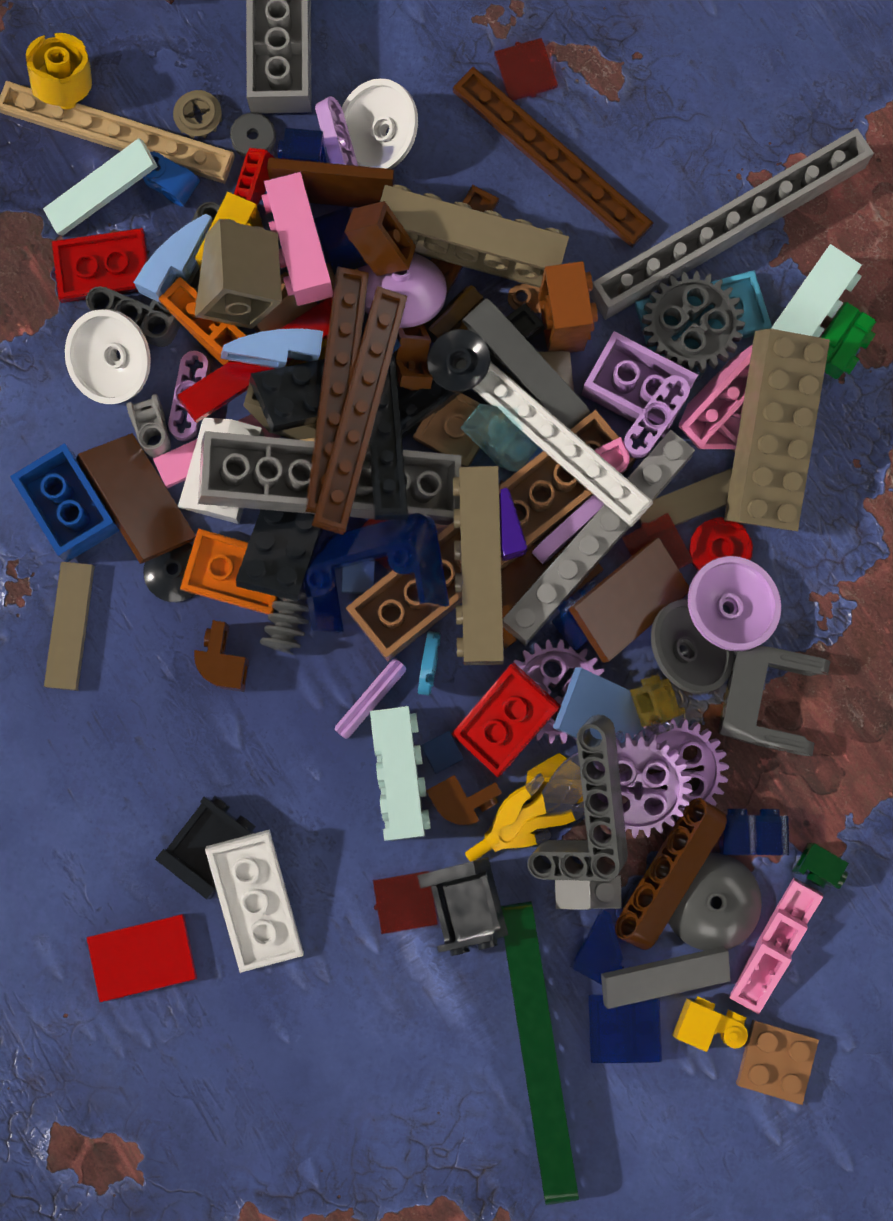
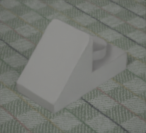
M617 875L616 878L610 881L555 880L556 909L591 910L622 908L621 875Z

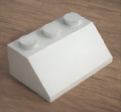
M205 417L201 424L178 508L239 524L244 508L198 504L201 441L205 431L264 436V432L261 427L236 420Z

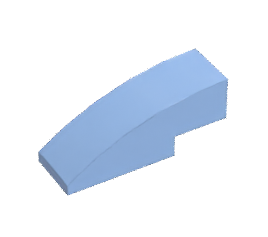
M204 214L188 223L155 251L133 282L139 293L161 303L158 298L172 285L176 277H181L186 282L188 281L197 264L195 256L213 222L211 216Z
M301 328L258 332L224 344L220 359L270 368L285 367L287 358L306 362L316 361L320 357L323 331Z

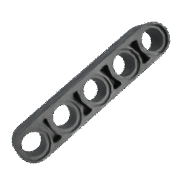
M485 298L462 319L469 331L478 334L485 341L490 354L521 388L567 428L572 429L590 414L586 404L489 299Z

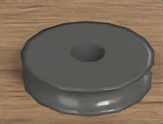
M251 112L243 114L235 120L231 127L230 138L233 148L237 153L246 157L249 148L264 149L270 153L276 142V133L273 123L268 117L260 113ZM252 132L258 133V137L253 140L249 139L248 135Z

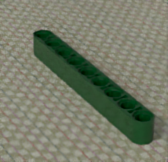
M532 901L502 905L501 908L508 935L504 936L545 1205L579 1200Z

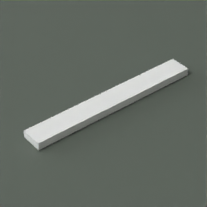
M466 360L458 361L456 368H464ZM490 361L487 375L472 389L632 527L649 509L653 501Z

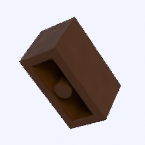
M383 201L354 208L345 233L375 275L381 276L409 270L416 245L387 203Z

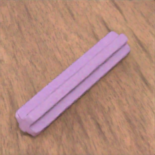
M392 659L335 726V731L343 738L348 739L370 714V711L377 706L406 672L405 665L397 659Z

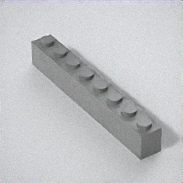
M670 430L627 479L654 501L691 459L695 449ZM604 504L502 619L503 627L526 646L626 533L630 526Z

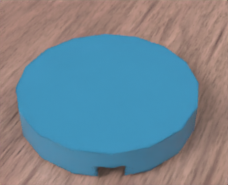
M428 631L418 685V694L429 696L432 692L438 661V645L440 646L441 640L440 632Z

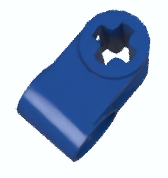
M150 152L158 167L143 177L145 184L164 195L174 204L184 207L200 183V179L189 169L174 163L160 153Z

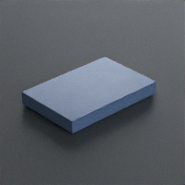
M575 667L553 728L577 739L579 729L589 718L594 715H605L613 722L616 738L621 743L625 742L626 733H629L632 741H634L635 734L638 735L639 732H643V735L645 734L644 726H648L656 703L583 668ZM590 728L593 737L602 739L598 730Z

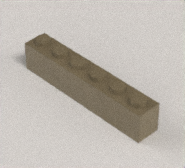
M498 466L459 467V477H453V496H460V509H453L454 528H460L461 541H454L455 560H461V573H455V592H462V605H456V625H463V637L457 638V657H464V665H503Z

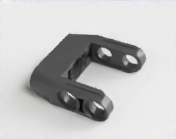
M757 646L746 651H734V663L726 687L719 723V734L752 745L797 755L813 756L815 743L808 741L804 736L759 727L756 724L768 667L806 676L816 674L828 675L831 661L766 646Z

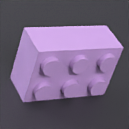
M614 331L584 384L582 396L634 423L666 378L674 375L681 376L689 383L691 390L698 375ZM677 385L674 388L667 387L670 392L664 403L668 406L674 396L679 395L682 397L679 394L681 388ZM653 409L648 412L647 417L650 423L661 425L665 422V414L661 410ZM674 419L671 421V423L669 424V426L666 428V430H665L664 433L662 434V436H661L662 438H664V436H665V435L667 434V432L669 431V429H670V427H671V425H672Z

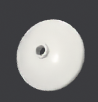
M373 79L353 90L345 100L342 110L358 166L394 168L407 156L416 138L418 113L412 96L403 86L388 79Z
M111 309L94 310L81 316L68 333L65 344L66 366L74 384L84 395L99 403L117 404L130 400L141 391L150 372V350L142 330L131 318ZM117 350L120 352V359L117 357Z

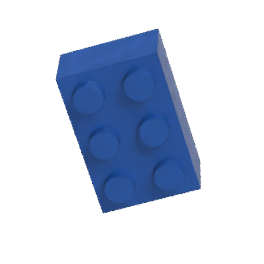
M64 443L14 473L10 478L56 554L65 562H69L120 530L76 460V455Z

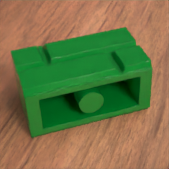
M848 302L843 303L821 336V338L830 339L824 373L834 379H839L844 372L848 375L851 373L859 361L855 354L860 347L866 349L876 333L871 331L876 323L875 319L864 312H860L859 309Z

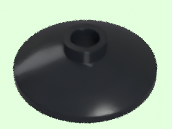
M464 329L452 330L440 336L432 345L427 360L428 370L433 380L441 388L452 392L467 391L477 386L487 375L491 361L490 351L485 341L478 334ZM466 360L464 368H456L458 361Z
M185 544L145 562L143 569L145 583L148 589L159 599L177 603L186 601L196 595L180 590L193 547L192 544ZM172 564H177L178 572L173 575L169 574L168 567Z

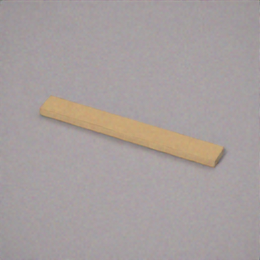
M9 81L5 82L0 95V113L119 151H122L139 138L144 141L149 152H158L174 163L189 169L195 175L223 184L226 183L235 158L234 152L79 103L72 109H62L60 106L45 103L35 97L31 88Z

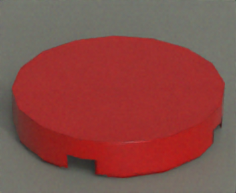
M716 517L705 521L696 528L690 539L689 555L693 566L699 571L712 560L726 556H736L751 560L753 543L746 532L747 530L740 523L724 521V517Z

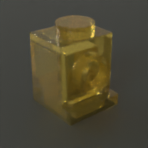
M659 674L641 679L642 685L630 690L642 727L663 723L686 713L684 707H678L670 680L668 678L661 680Z

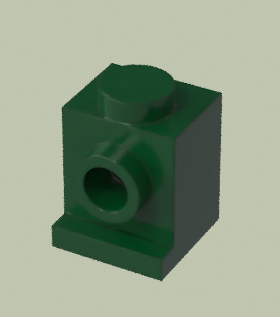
M807 843L792 872L798 875H804L807 872L808 876L806 879L821 888H824L827 884L840 889L848 876V872L845 869L849 863L815 843Z

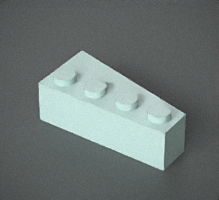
M830 244L771 329L820 337L824 331L820 324L826 316L833 318L843 304L839 300L845 289L851 292L862 277L857 273L862 265Z
M409 706L370 711L375 756H377V780L379 789H381L380 807L382 818L385 822V829H383L384 841L424 837L425 829H431L429 810H422L421 797L427 796L425 778H418L417 765L423 764L420 745L414 746L413 733L419 732L416 713L410 714Z

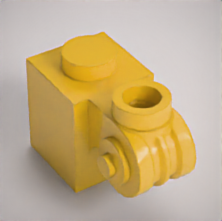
M697 996L695 1002L686 998L672 1036L707 1052L713 1036L720 1033L723 1043L731 1048H741L745 1045L748 1038V1032L744 1026L747 1017L729 1009L726 1015L714 1010L715 1003Z

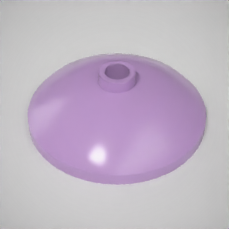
M414 253L409 270L376 276L366 262L358 269L359 271L369 272L364 309L368 314L377 286L408 296L399 328H409L426 323L434 318L444 305L447 292L445 278L432 261L419 254Z
M726 556L707 563L694 576L688 592V608L695 627L705 639L725 650L746 651L761 645L774 633L780 620L781 600L774 581L762 567L742 557ZM723 604L729 607V614L723 610Z

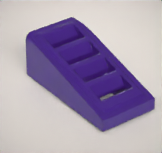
M506 487L501 489L499 495L502 561L526 555L528 548L510 490Z

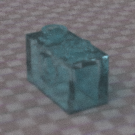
M479 404L460 427L501 469L519 471L538 449L497 406Z

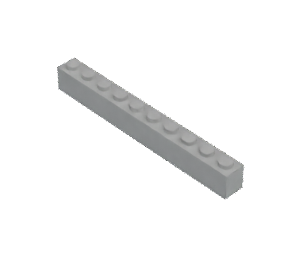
M857 128L593 281V289L589 293L591 299L596 303L604 319L607 320L636 301L658 290L661 282L667 285L670 276H674L676 279L679 278L682 272L687 273L862 171L866 168L874 152Z

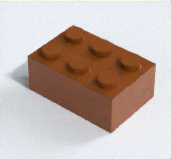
M584 261L545 266L538 299L542 323L545 326L543 331L547 352L565 351L573 353L584 351L587 341L591 340V331H594V322L598 321L596 303H590L589 291L593 289L592 276L590 271L585 272Z

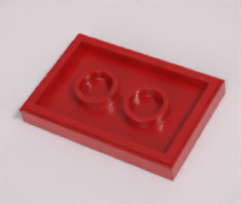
M143 228L52 241L58 299L61 303L86 300L88 292L94 287L99 286L106 287L120 294L139 292L133 282L148 261L146 237Z
M512 663L451 734L495 776L500 777L556 714L561 705L519 666Z
M184 914L86 937L99 1002L197 979Z

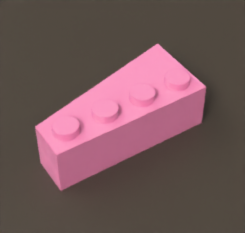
M301 172L264 181L267 194L261 195L266 214L272 213L274 221L268 223L270 230L278 233V240L281 243L282 248L279 249L280 267H287L289 276L283 277L288 296L295 295L297 306L333 297L330 277Z

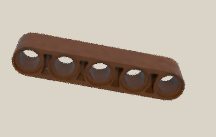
M701 798L693 799L689 805H686L683 810V817L678 818L616 921L615 933L618 938L642 950H647L656 943L725 829L727 823L726 814Z

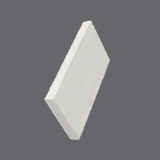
M270 829L206 846V855L240 973L303 956L304 951Z

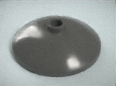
M688 599L674 601L660 610L653 622L651 644L657 664L664 675L674 685L690 693L703 694L721 687L731 674L734 663V651L717 647L701 635L691 619Z
M710 853L668 923L682 941L694 948L704 951L719 947H725L727 950L734 948L751 935L759 921L762 899L758 883L751 871L737 859L725 854ZM714 896H718L721 899V906L718 909L712 908L710 904Z

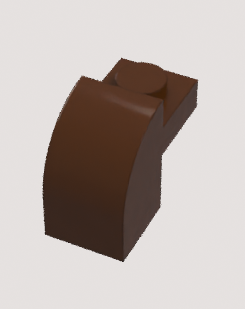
M425 325L399 328L397 339L401 346L395 351L397 383L400 387L408 390L431 389L433 377L430 375L426 363L431 339Z
M212 620V626L206 629L204 636V647H208L207 652L194 650L196 667L202 677L214 686L226 690L245 692L249 660L246 657L225 654L230 626L226 622Z
M455 775L426 790L438 813L447 821L457 825H472L479 822L480 820L474 809L480 807L482 812L499 803L496 797L502 794L495 782L467 798Z

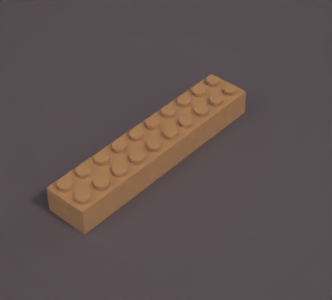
M596 410L570 429L593 450L619 438ZM544 451L499 486V495L503 488L507 487L510 490L528 547L527 550L565 521L593 495ZM630 457L629 465L622 475L633 467L636 458ZM454 522L346 607L349 615L387 662L454 610L456 605L462 603V592H455V573H461V560H455L454 541H461L460 528H454ZM501 557V571L518 557L507 561H502Z

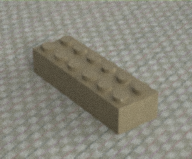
M385 185L380 202L385 201L416 245L414 253L538 288L541 286L545 266L562 264L569 236L563 235L562 231L555 228H537L529 221L523 219L512 221L502 218V215L495 211L487 210L480 212L473 210L466 203L454 202L452 204L441 201V198L434 194L425 193L420 195L413 193L409 188L402 185H393V187Z
M771 328L755 331L724 521L798 531L830 339Z

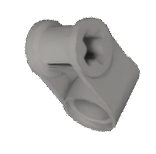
M154 394L151 399L136 404L132 402L126 403L137 439L146 454L156 458L169 452L171 440L158 395ZM155 435L161 436L158 444L154 446L148 445L151 437Z

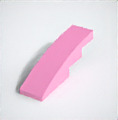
M793 877L750 954L729 996L730 999L756 1014H760L792 961L791 955L807 931V924L822 901L823 893Z

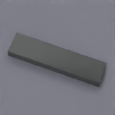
M719 947L601 973L603 1003L607 1009L729 982V952L725 947Z

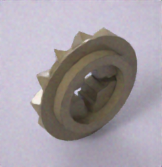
M194 90L185 93L178 99L174 106L173 118L181 133L189 135L192 139L195 136L206 138L207 134L212 131L216 132L219 122H222V109L219 101L212 94L206 91ZM196 105L201 113H206L202 115V123L200 124L195 118H190L194 116V106Z

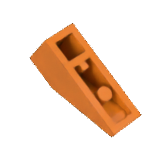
M179 277L158 298L159 301L216 360L225 365L231 360L220 359L223 345L246 335L235 325L195 317L197 291Z

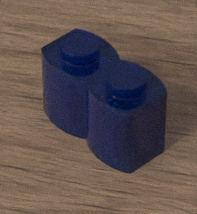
M728 809V815H726L727 823L719 837L720 855H789V816H780V809H760V815H747V809Z

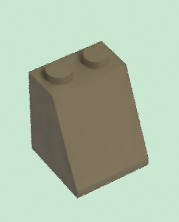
M219 219L205 235L195 317L253 329L282 302L278 233L265 230L259 226L252 227L236 223L231 219Z

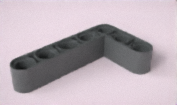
M214 202L203 203L196 210L192 221L204 214L215 217L220 206ZM196 264L187 283L198 291L200 268ZM102 286L94 287L86 296V305L90 311L99 310L97 309L99 302L109 300V305L104 309L115 310L125 315L131 312L138 313L133 321L142 330L147 343L157 347H165L171 344L181 326V323L167 308L155 300H152L150 306ZM156 325H166L162 333H152Z
M594 715L587 720L577 733L587 840L543 841L530 855L527 863L530 873L538 879L610 881L617 877L627 862L628 851L615 727L613 722L605 715ZM590 728L598 730L602 739L593 737ZM593 761L602 763L605 771L598 770L594 766ZM597 793L605 795L609 803L602 802L598 798ZM600 825L607 826L612 834L605 833ZM541 855L549 858L551 864L546 863ZM572 856L580 858L583 865L576 863ZM604 856L611 858L615 865L608 864L604 860Z

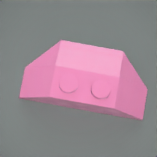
M753 345L729 360L687 404L678 427L698 449H736Z

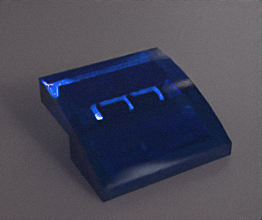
M603 994L589 995L591 1063L662 1062L660 997L607 1009L603 1003Z

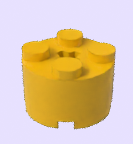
M54 33L55 37L45 39V35L33 40L26 50V64L32 93L45 103L60 106L62 109H72L76 106L77 102L87 96L92 87L89 57L85 46L77 37L66 33Z

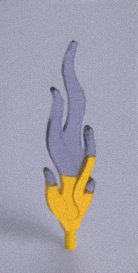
M672 723L654 724L640 732H643L644 741H649L653 734L657 736L674 729V725ZM620 730L615 734L616 738L621 742L624 738L623 732ZM638 734L632 739V741L637 740ZM578 753L573 754L558 767L543 791L529 804L523 805L539 790L544 782V777L541 773L537 774L525 786L511 793L499 807L492 825L484 834L485 839L465 852L470 862L477 860L492 849L497 852L507 848H523L540 844L550 839L552 835L549 829H537L566 825L584 816L583 801L574 806L583 796ZM624 763L619 764V773H626L631 767Z

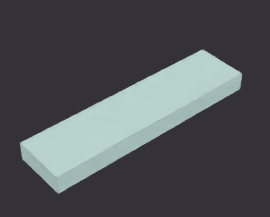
M138 138L44 207L43 210L56 233L63 236L158 166L144 141Z

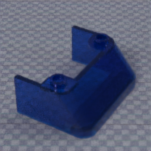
M413 513L408 515L407 520H388L345 532L344 535L337 534L326 538L310 564L304 579L312 631L344 632L334 570L388 556L389 565L394 572L404 575L415 574L420 604L439 607L450 606L434 520L428 515Z

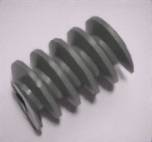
M304 589L302 590L299 602L279 597L283 601H274L272 603V607L279 613L268 615V619L275 625L264 627V631L271 637L261 638L260 643L263 646L294 655L290 652L291 648H301V644L294 640V637L305 636V632L298 628L299 624L309 623V620L302 616V612H312L313 608L306 604V600H316L317 598L313 593Z

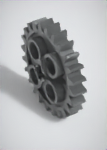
M698 271L695 272L693 279H689L687 274L682 272L679 282L674 276H670L668 281L669 287L661 282L658 286L659 293L652 292L649 299L653 303H646L644 310L649 314L643 315L642 323L649 326L643 329L642 334L652 336L646 345L647 347L657 346L655 353L659 355L664 354L665 358L674 361L680 366L682 364L686 365V368L690 371L697 365L700 372L704 373L706 363L713 369H716L718 366L717 358L726 362L729 358L727 351L734 353L737 349V345L734 342H740L743 337L738 331L743 330L745 322L737 319L743 316L744 310L735 309L740 298L730 299L729 296L733 288L730 287L723 291L721 289L723 280L720 279L713 284L711 283V274H708L705 280H700ZM695 296L700 299L702 304L700 306H693L687 301V298ZM709 305H714L715 308L705 313L698 325L696 323L692 324L677 340L672 339V336L685 329L688 320L694 321L702 314L705 308ZM673 316L678 320L679 324L676 326L667 325L663 318ZM708 320H719L723 328H712L708 324ZM690 338L696 340L699 348H688L684 340Z

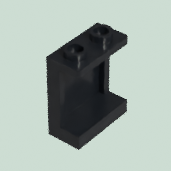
M205 796L201 799V805L168 848L163 849L155 859L206 900L212 899L217 892L205 851L206 846L254 834L253 830L256 827L242 815L238 819L227 812L230 806L217 796H214L212 800Z
M488 857L417 875L420 888L431 886L444 937V944L437 946L438 953L450 951L451 956L469 952V946L475 944L478 945L479 950L498 945V938L508 935Z

